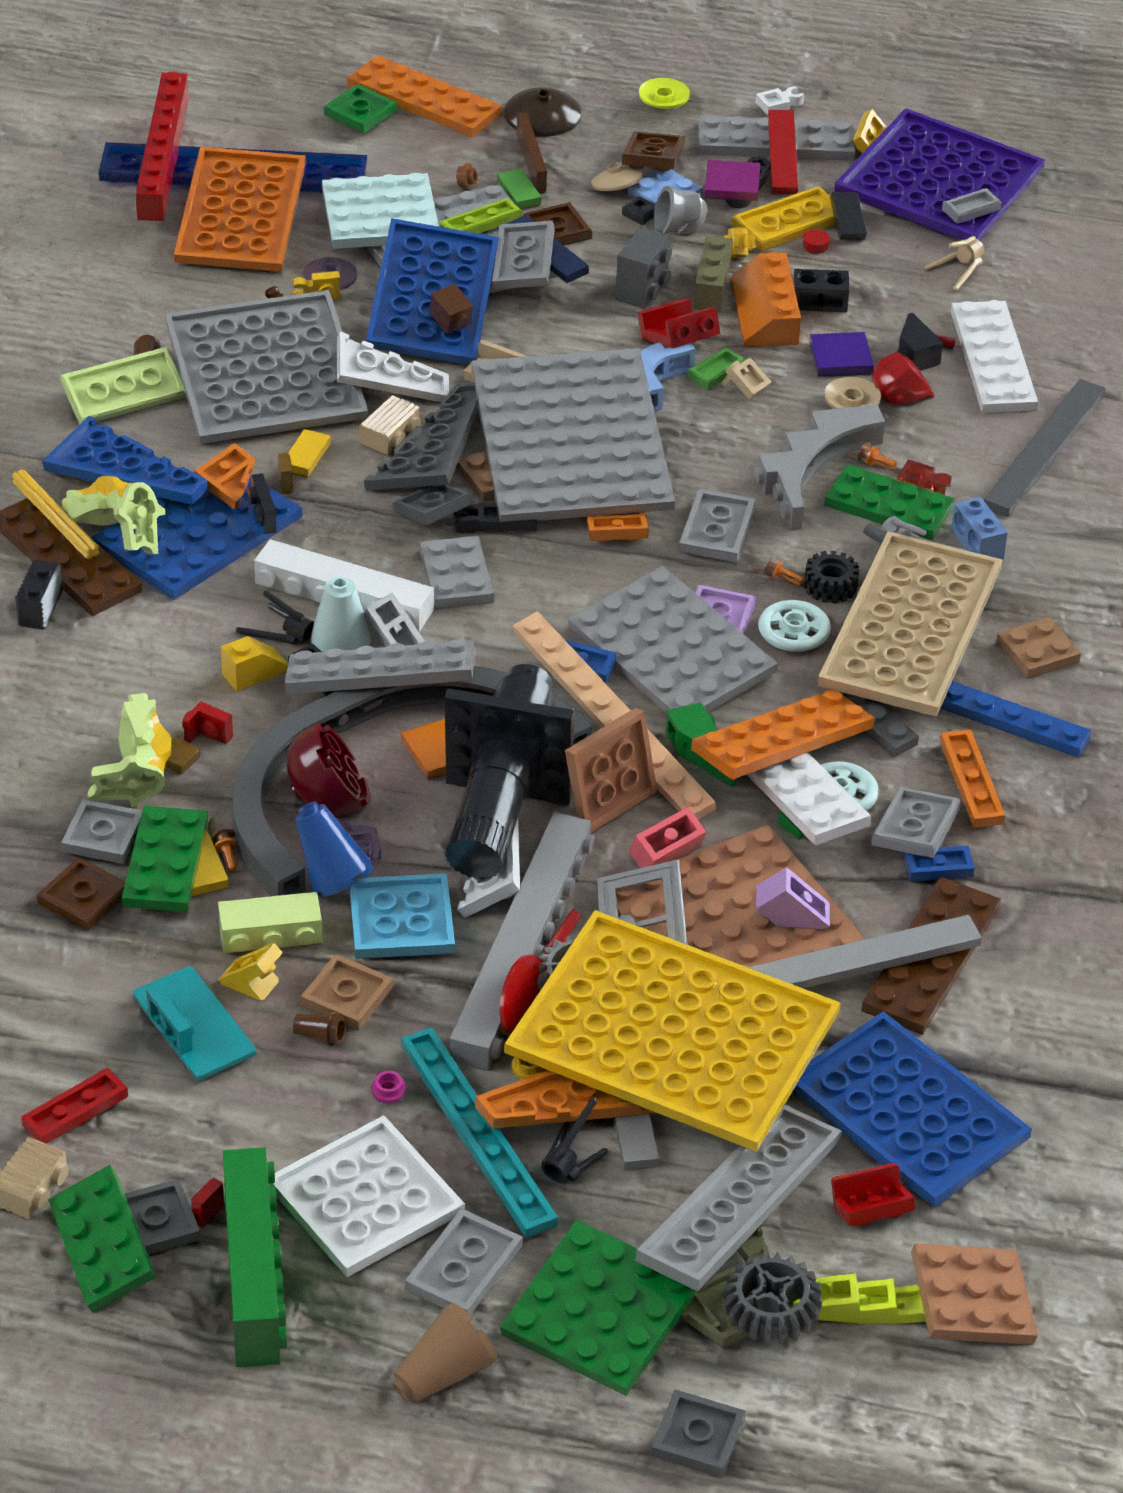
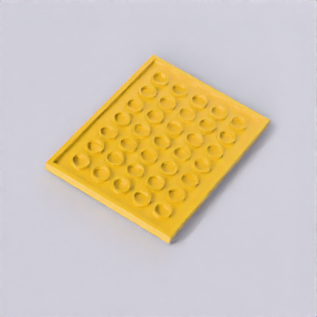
M594 910L505 1042L504 1053L757 1152L839 1014L841 1003Z

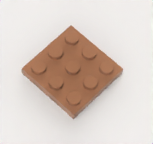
M638 708L632 709L565 750L576 816L591 821L590 833L657 792L645 711Z
M914 1244L911 1255L930 1339L1034 1345L1038 1334L1017 1250Z

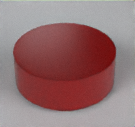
M813 229L806 231L803 235L802 246L812 253L824 252L829 248L830 236L822 230Z

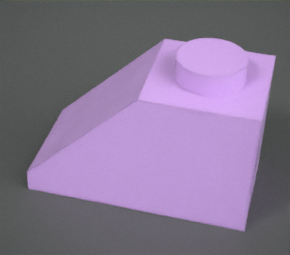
M787 867L756 885V909L763 917H767L779 927L826 929L830 926V903Z

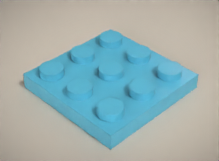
M447 873L353 879L355 885L349 887L355 959L455 953Z

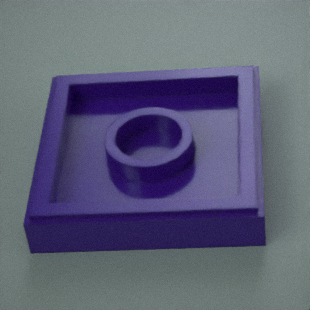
M865 332L810 334L809 342L818 376L873 373L874 364Z

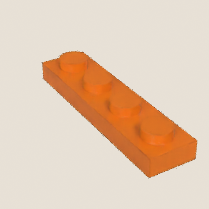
M972 730L942 732L940 744L973 828L1004 825L1006 815Z

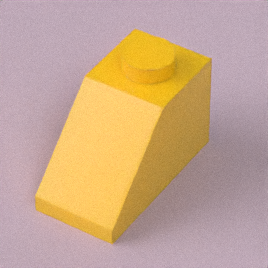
M249 636L221 646L222 675L236 692L287 672L288 662L276 648Z

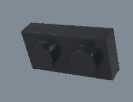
M263 473L251 475L252 487L247 488L249 504L255 505L253 508L256 523H261L265 534L277 533L276 509Z

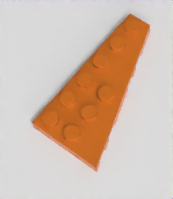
M549 1070L476 1096L475 1099L476 1109L493 1129L576 1121L593 1097L597 1099V1103L586 1120L656 1113Z

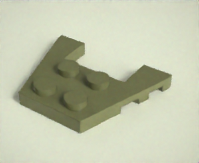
M761 1225L737 1249V1252L745 1261L741 1263L743 1265H746L749 1256L757 1261L761 1254L764 1253L767 1258H770ZM736 1266L710 1278L695 1294L680 1317L722 1348L750 1335V1333L740 1336L738 1326H731L729 1315H726L724 1311L725 1299H723V1290L727 1284L729 1273H734ZM750 1291V1292L745 1296V1298L751 1296V1295H752V1291Z

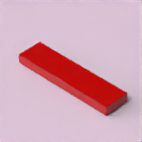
M768 110L771 193L797 194L798 171L794 110Z

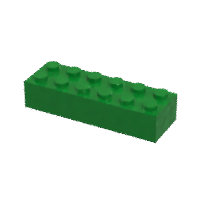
M266 1147L223 1150L236 1367L280 1364V1349H287L285 1303L283 1297H280L284 1296L283 1275L281 1268H278L282 1267L281 1248L279 1240H273L279 1239V1222L277 1212H271L277 1211V1196L275 1184H268L275 1183L274 1161L267 1162Z

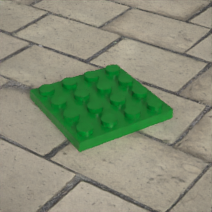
M576 1220L501 1324L500 1331L501 1335L627 1396L698 1291L635 1261L638 1248Z

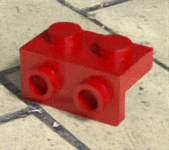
M896 1163L856 1171L831 1179L834 1210L849 1226H865L873 1220L885 1217L898 1218L903 1213L916 1210L915 1198L901 1184L900 1168Z

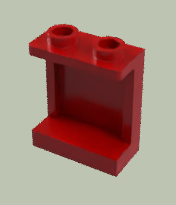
M683 298L637 312L641 338L656 344L661 343L669 348L679 347L721 334L717 309L710 307L693 312L691 299Z

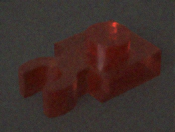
M908 459L898 474L897 480L924 489L928 488L933 492L945 495L946 487L951 486L952 476L947 473L936 474L934 473L935 467Z

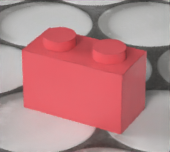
M686 807L637 834L629 854L639 868L677 860L698 850L706 831L690 808Z

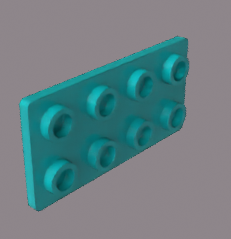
M192 966L182 968L133 990V998L197 1081L210 1077L257 1054L256 1047Z

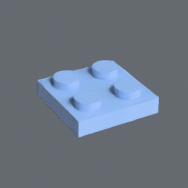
M671 169L665 172L655 170L643 177L638 183L628 187V196L633 199L640 196L656 204L658 195L665 186L700 193V197L702 196L701 186Z

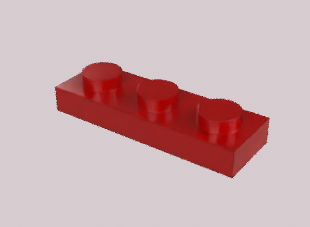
M107 1067L21 1116L22 1126L34 1139L47 1144L127 1098L128 1087Z

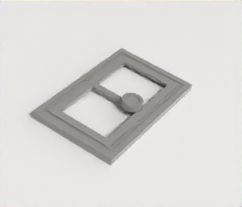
M679 860L597 878L599 912L642 928L667 922L668 938L687 944ZM663 879L666 915L637 922L630 915H622L618 918L616 890Z

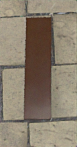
M526 112L517 113L516 135L532 183L539 194L545 193L547 188V170L528 114Z

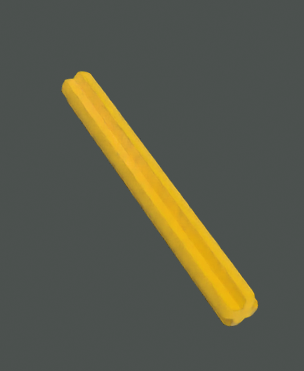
M20 469L18 472H14L12 474L13 484L86 559H91L93 556L97 557L99 546L25 470Z

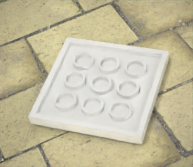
M384 1115L275 1172V1183H268L269 1185L275 1184L276 1196L346 1277L353 1275L451 1221L461 1208L465 1210V1203Z

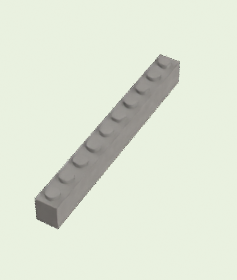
M557 812L553 813L520 884V891L515 895L450 1037V1055L457 1064L489 1071L493 1060L500 1058L504 1045L503 1037L504 1035H510L504 1031L499 1015L500 997L505 979L513 964L521 956L529 954L539 958V955H542L545 950V943L550 942L554 936L556 919L561 920L564 914L565 898L572 896L575 887V876L582 874L585 864V853L590 854L594 845L595 836L590 834V820Z

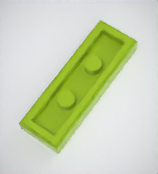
M505 198L440 221V227L479 234L521 217L522 210L510 199Z

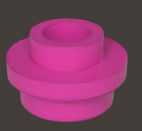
M384 1071L376 1076L371 1086V1092L373 1097L379 1102L395 1103L405 1096L406 1084L398 1073Z

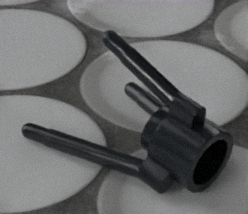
M264 591L263 595L272 602L268 604V608L285 618L283 630L286 631V635L251 628H236L237 633L285 641L294 645L297 640L302 643L309 640L314 621L304 617V614L294 610L268 591Z
M596 1098L590 1099L568 1134L567 1130L570 1123H563L548 1155L541 1162L542 1171L551 1180L563 1182L568 1178L574 1181L583 1170L608 1153L607 1148H602L576 1166L575 1160L577 1155L569 1147L597 1103Z

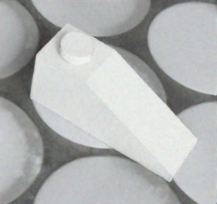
M393 592L366 608L364 612L365 617L385 647L392 644L407 646L425 642Z

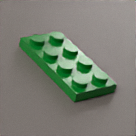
M847 464L825 496L824 506L879 524H883L887 519L895 516L901 521L925 530L926 535H916L933 541L954 508L955 498Z
M156 806L143 807L122 895L123 907L188 912L208 824V811Z
M111 1165L104 1167L48 1199L87 1307L93 1313L156 1278L121 1183Z

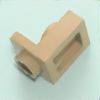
M751 358L742 363L736 361L730 365L725 371L728 375L722 381L724 387L734 382L749 400L767 389L772 383Z

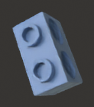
M978 497L955 503L951 531L965 550L1004 560L1008 532L984 500Z

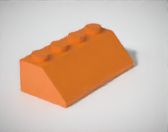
M760 253L731 276V285L743 345H799L801 316L787 253Z

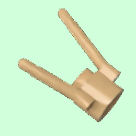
M975 236L950 243L949 248L958 247V250L926 265L924 269L928 271L955 258H958L961 263L971 264L954 285L953 290L957 291L974 269L983 263L981 257L984 255V246Z

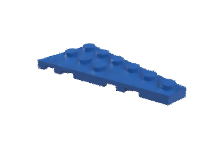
M88 416L42 460L45 471L95 482L102 476H115L127 483L143 482L150 486L156 497L175 500L184 504L193 505L208 490L205 478L185 467L177 468L173 466L171 460L164 456L161 458L156 457L152 449L126 435L118 436L114 434L113 429L107 425L102 427L97 425L96 419Z

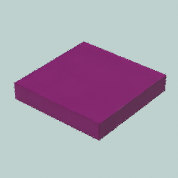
M708 160L705 198L758 201L760 163Z

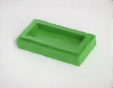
M521 168L497 174L498 184L520 209L541 205V195Z
M726 347L690 368L687 372V378L702 388L709 390L725 379L728 375L725 371L730 365L736 361L742 363L746 359Z

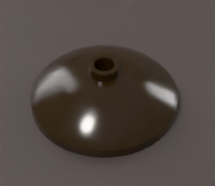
M538 87L523 90L511 97L504 108L505 119L515 130H517V113L526 112L534 135L540 137L556 136L569 132L581 120V107L579 103L569 94L553 88Z

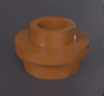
M465 163L457 168L456 179L458 186L465 188V190H472L474 184L477 183V170L470 163Z

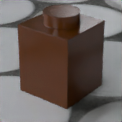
M455 283L431 294L429 313L447 334L456 330H462L471 324L473 304Z

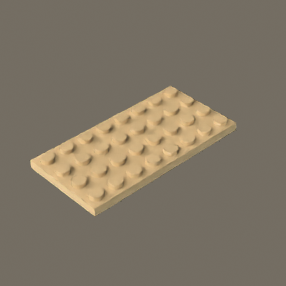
M888 531L818 676L817 686L937 717L999 575L1002 559Z

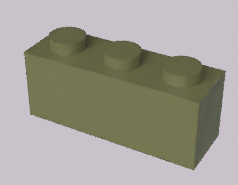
M722 236L705 237L695 283L694 310L714 307L717 309V313H721L731 266L733 239Z

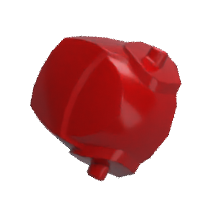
M898 352L882 358L873 370L872 381L875 388L880 390L881 399L893 405H905L921 400L928 395L931 398L934 397V393L920 369L907 356H903Z

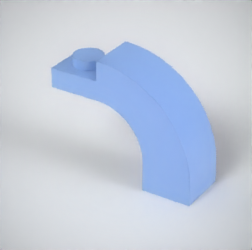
M657 343L640 351L654 411L662 410L664 387L659 381L687 373L690 368L694 367L695 348L691 343L666 349L661 343Z

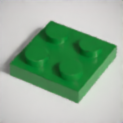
M358 84L324 106V115L362 133L367 132L397 112V102Z

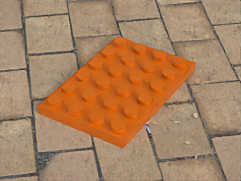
M200 146L174 251V263L282 272L306 165L305 155Z

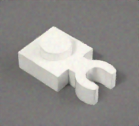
M796 86L789 87L783 92L777 88L757 93L755 103L768 116V110H790V105H802L804 94H797L798 88Z

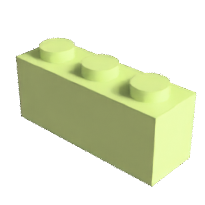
M317 892L218 902L219 928L223 953L258 950L272 943H275L279 948L322 943V917Z

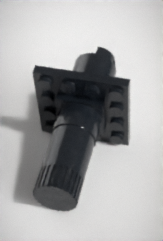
M530 664L513 666L509 669L507 675L498 682L494 696L447 688L444 697L446 784L466 787L445 856L447 857V862L450 863L451 867H454L455 871H459L460 874L467 875V877L486 879L492 878V876L495 877L501 872L525 798L570 805L572 788L565 750L573 746L574 710L554 707L553 680L540 667Z

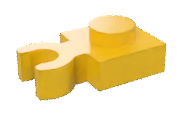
M339 271L311 273L312 280H306L302 277L292 279L294 288H302L301 290H294L293 295L329 290L332 300H341Z

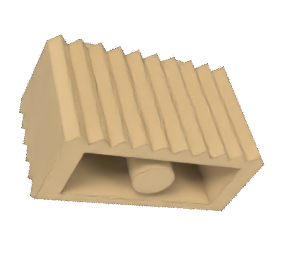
M391 395L359 425V443L390 456V453H393V450L416 426L420 427V407L414 405L413 402L409 403L408 400L404 401L403 398L400 400L399 397Z
M27 1137L22 1146H19L15 1155L11 1157V1160L0 1171V1208L2 1210L6 1209L8 1212L12 1211L14 1215L24 1216L26 1220L30 1219L37 1209H44L52 1189L56 1184L62 1185L68 1176L69 1167L67 1166L66 1152L34 1138Z

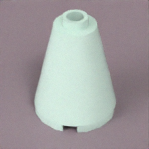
M335 577L329 580L324 587L310 637L311 644L313 643L322 652L333 648L355 650L362 646L371 645V633L356 586L352 580L345 577Z

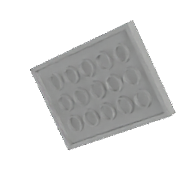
M664 566L657 568L568 618V627L589 646L615 652L616 662L614 668L665 713L670 709L702 702L706 711L710 712L778 672V663Z

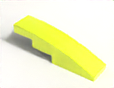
M856 1273L816 1278V1282H820L822 1309H820L818 1320L857 1324L926 1322L918 1285L895 1287L894 1278L857 1282ZM800 1299L794 1301L793 1306H791L790 1309L796 1306L800 1302Z

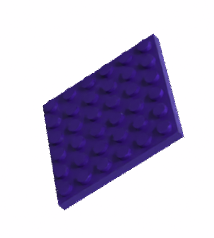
M905 108L835 182L834 192H857L860 202L887 211L894 216H900L918 225L929 227L960 240H966L975 236L980 241L1042 171L1045 159ZM985 188L1002 202L1001 210L958 224L942 210L943 202Z

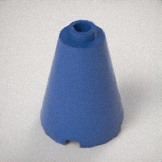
M311 802L298 810L300 815L295 818L313 892H317L318 895L321 893L322 897L339 893L355 885L353 879L360 873L365 878L373 871L374 866L369 857L324 804L317 805L316 802Z

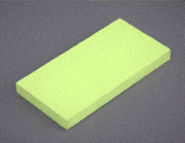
M167 347L60 376V382L79 424L88 416L93 417L98 422L186 398L181 376Z

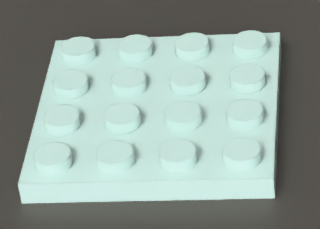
M411 173L409 175L387 174L380 177L360 176L350 179L332 178L330 180H322L332 249L386 245L391 218L439 226L428 173Z

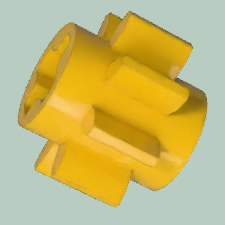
M747 228L728 229V235H724V238L733 239L731 258L748 257L749 251L755 248V235H749Z

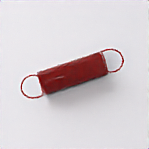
M935 334L943 342V347L951 349L956 347L955 338Z

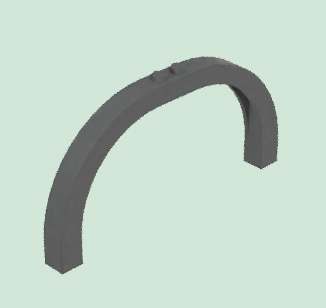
M474 666L473 679L471 681L339 690L289 714L268 729L255 742L243 759L235 777L232 799L233 830L235 831L237 848L242 861L259 885L270 896L300 894L306 891L305 867L273 834L263 813L267 792L274 779L287 766L288 749L292 741L300 733L320 722L322 728L329 725L337 734H340L371 718L393 710L418 705L445 704L444 697L447 688L494 696L498 682L507 675V672ZM555 695L554 707L574 710L573 745L592 734V725L574 708Z

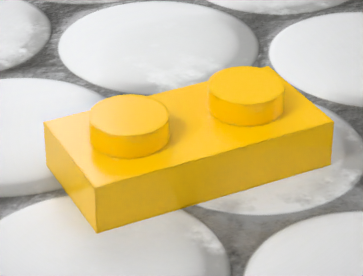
M873 109L863 113L853 138L856 149L861 153H864L887 128Z

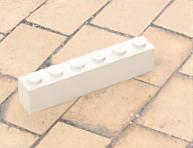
M271 539L254 560L256 584L319 603L325 584L335 577H345L354 582L364 612L368 606L393 592L418 632H420L434 611V587Z

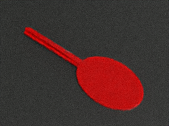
M572 909L546 947H553L555 940L563 943L581 918V912H577V909ZM535 955L521 956L513 964L505 979L500 997L499 1015L501 1025L508 1034L513 1032L540 992L537 986L538 975H540L538 965L544 962L543 959Z

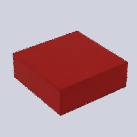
M214 1177L191 1199L192 1212L199 1227L203 1228L224 1207L223 1182Z

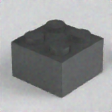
M642 227L637 230L617 255L615 300L646 309L652 300H656L660 289L668 284L671 276V271L668 270V263L672 256L669 235Z

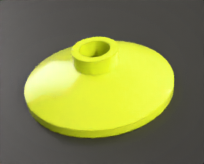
M654 78L640 86L639 97L649 106L671 109L684 105L689 100L690 90L681 81L671 78Z

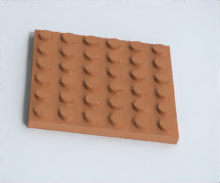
M769 825L677 859L680 863L687 945L742 966L752 967L865 940L862 934ZM787 867L830 903V926L826 929L779 927L767 917H763L756 909V885ZM663 879L616 890L618 918L622 915H630L637 922L666 915ZM667 922L643 927L668 937Z

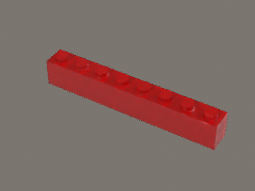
M162 72L136 189L137 220L164 221L189 102L188 74L178 72Z

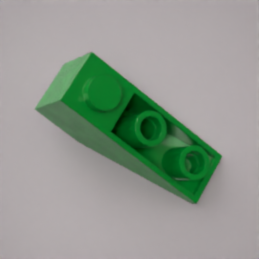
M702 702L667 710L665 734L676 753L728 786L734 787L736 779L732 780L691 750L692 739L717 730L713 715L711 713L708 714Z

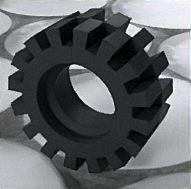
M832 550L831 554L821 551V556L816 553L813 555V558L807 560L804 588L807 589L809 595L813 594L815 600L821 597L824 603H827L828 599L832 600V604L837 603L838 599L841 602H845L847 597L851 599L854 597V593L857 592L859 565L857 562H854V558L851 556L846 559V553L841 552L840 556L836 555V551Z

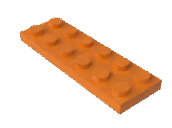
M376 55L347 77V86L350 88L357 84L397 102V107L472 138L502 115V105L430 77L425 73L408 68L405 65L388 60L383 56Z
M827 690L821 694L692 739L691 750L733 780L872 729L875 717L863 710L861 706L844 697L840 692Z

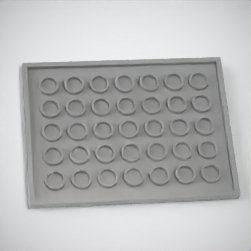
M640 348L472 361L473 380L500 522L533 519L539 521L675 510V498Z

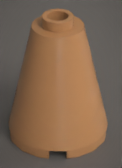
M452 1302L443 1308L394 1372L396 1381L393 1383V1387L405 1401L411 1398L414 1402H419L491 1366L497 1358L496 1351L482 1329L477 1332L470 1324L473 1318L459 1305Z

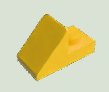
M272 943L236 958L218 981L228 988L262 1001L279 982L278 977L273 973L276 968L274 963L283 952L275 943Z

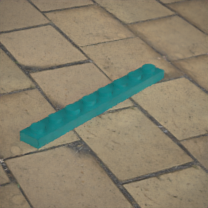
M430 1027L402 1037L401 1047L524 1237L529 1238L557 1227L558 1216L499 1128L493 1129L476 1109L475 1099L477 1094L434 1029Z

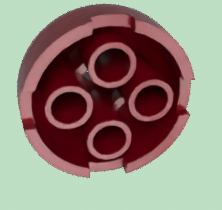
M320 722L300 733L292 741L287 753V770L292 782L291 788L299 800H303L306 804L316 802L317 805L324 804L335 818L351 815L371 801L366 778L358 779L359 771L353 762L356 758L343 739L329 725L322 728Z

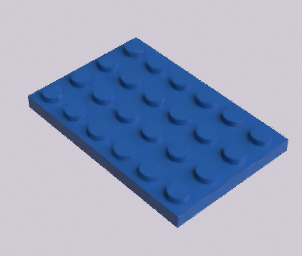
M391 218L366 342L373 344L374 349L469 365L473 360H477L478 343L481 339L499 237ZM455 283L473 304L471 324L464 329L447 334L429 313L432 293Z
M250 477L238 508L235 510L209 490L193 505L156 497L158 504L165 509V515H160L157 518L158 554L150 555L142 548L138 550L124 549L120 523L106 527L92 536V539L123 567L175 600L302 517V507L268 487L276 509L277 533L265 534L261 523H256L253 509L255 505H250L248 501L247 488L252 487Z
M884 1011L812 1059L792 1091L881 1165L896 1163L900 1168V1180L933 1207L939 1205L1031 1138V1127Z

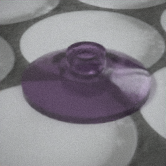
M322 257L309 262L305 266L303 278L312 280L311 273L339 271L340 290H343L355 283L357 269L346 259Z

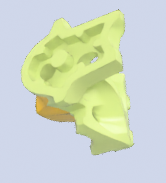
M102 476L88 488L66 491L67 498H63L62 508L75 522L102 526L120 523L124 549L138 550L142 548L150 555L158 554L157 518L160 515H165V509L158 504L150 486L143 482H123L115 476Z
M146 693L130 694L128 702L123 703L118 738L123 760L119 763L93 767L91 778L94 784L87 793L88 800L110 801L126 799L130 801L131 808L138 807L142 800L157 795L165 786L164 768L166 761L171 756V737L159 722L155 699L148 700Z

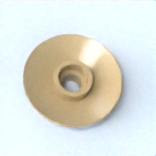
M614 162L607 165V169L594 176L591 184L594 189L599 191L621 190L638 183L643 178L642 169L630 168L629 165H622L621 162Z
M842 377L833 380L826 386L824 398L829 406L837 409L872 404L879 405L881 393L872 382L866 379Z

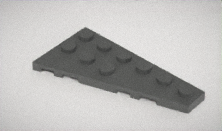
M474 383L457 384L440 402L441 408L436 413L430 412L425 417L426 423L422 427L416 426L393 450L394 456L389 461H382L377 466L378 472L374 477L372 475L366 477L364 480L366 490L414 489L422 486L442 487L449 485L479 412Z

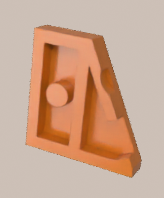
M234 443L194 470V473L205 478L208 490L235 510L238 508L252 475L256 458Z
M645 512L587 516L589 541L606 543L611 540L638 541L640 539H648V524Z

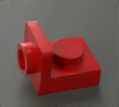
M200 701L183 718L184 741L191 743L200 733L224 744H227L233 738L232 714Z

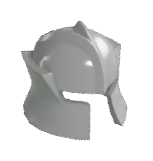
M671 186L663 187L654 207L655 232H663V234L678 231L679 234L696 232L704 223L707 215L705 200L700 197V193L679 190Z

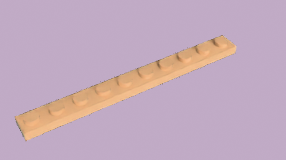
M538 611L512 625L513 633L600 728L631 711ZM648 730L658 791L678 812L689 807L697 820L716 810L713 798Z

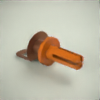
M866 442L861 447L859 454L855 452H848L846 454L848 458L857 462L866 459V464L869 466L876 463L891 471L895 470L897 466L896 461L880 455L879 448L873 447L870 449L871 445L869 442ZM851 455H857L858 459L851 457Z
M773 555L769 559L764 571L748 565V568L762 575L765 572L772 574V580H775L778 576L798 587L802 583L784 575V573L802 582L804 580L802 576L783 568L782 561H779L778 564L772 562Z
M212 817L208 823L210 837L213 840L212 843L216 852L222 853L227 871L233 873L238 870L233 852L237 846L234 839L235 831L232 829L218 830L215 818ZM212 823H214L215 832L213 834L211 830Z

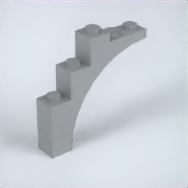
M872 404L811 411V420L806 425V430L785 433V444L781 445L780 452L759 454V464L754 468L755 481L761 485L764 495L773 494L775 501H779L781 517L787 520L790 530L802 529L804 504L801 493L805 484L817 470L836 457L861 448L866 442H869L871 446L883 444L885 420L878 405Z

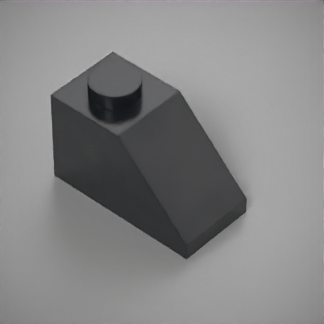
M909 313L900 335L897 352L907 356L920 371L940 365L943 342L914 313Z

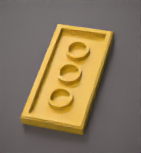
M820 186L734 215L731 222L735 228H747L749 235H755V246L760 251L803 237L806 231L813 229L823 230L836 225L830 195Z

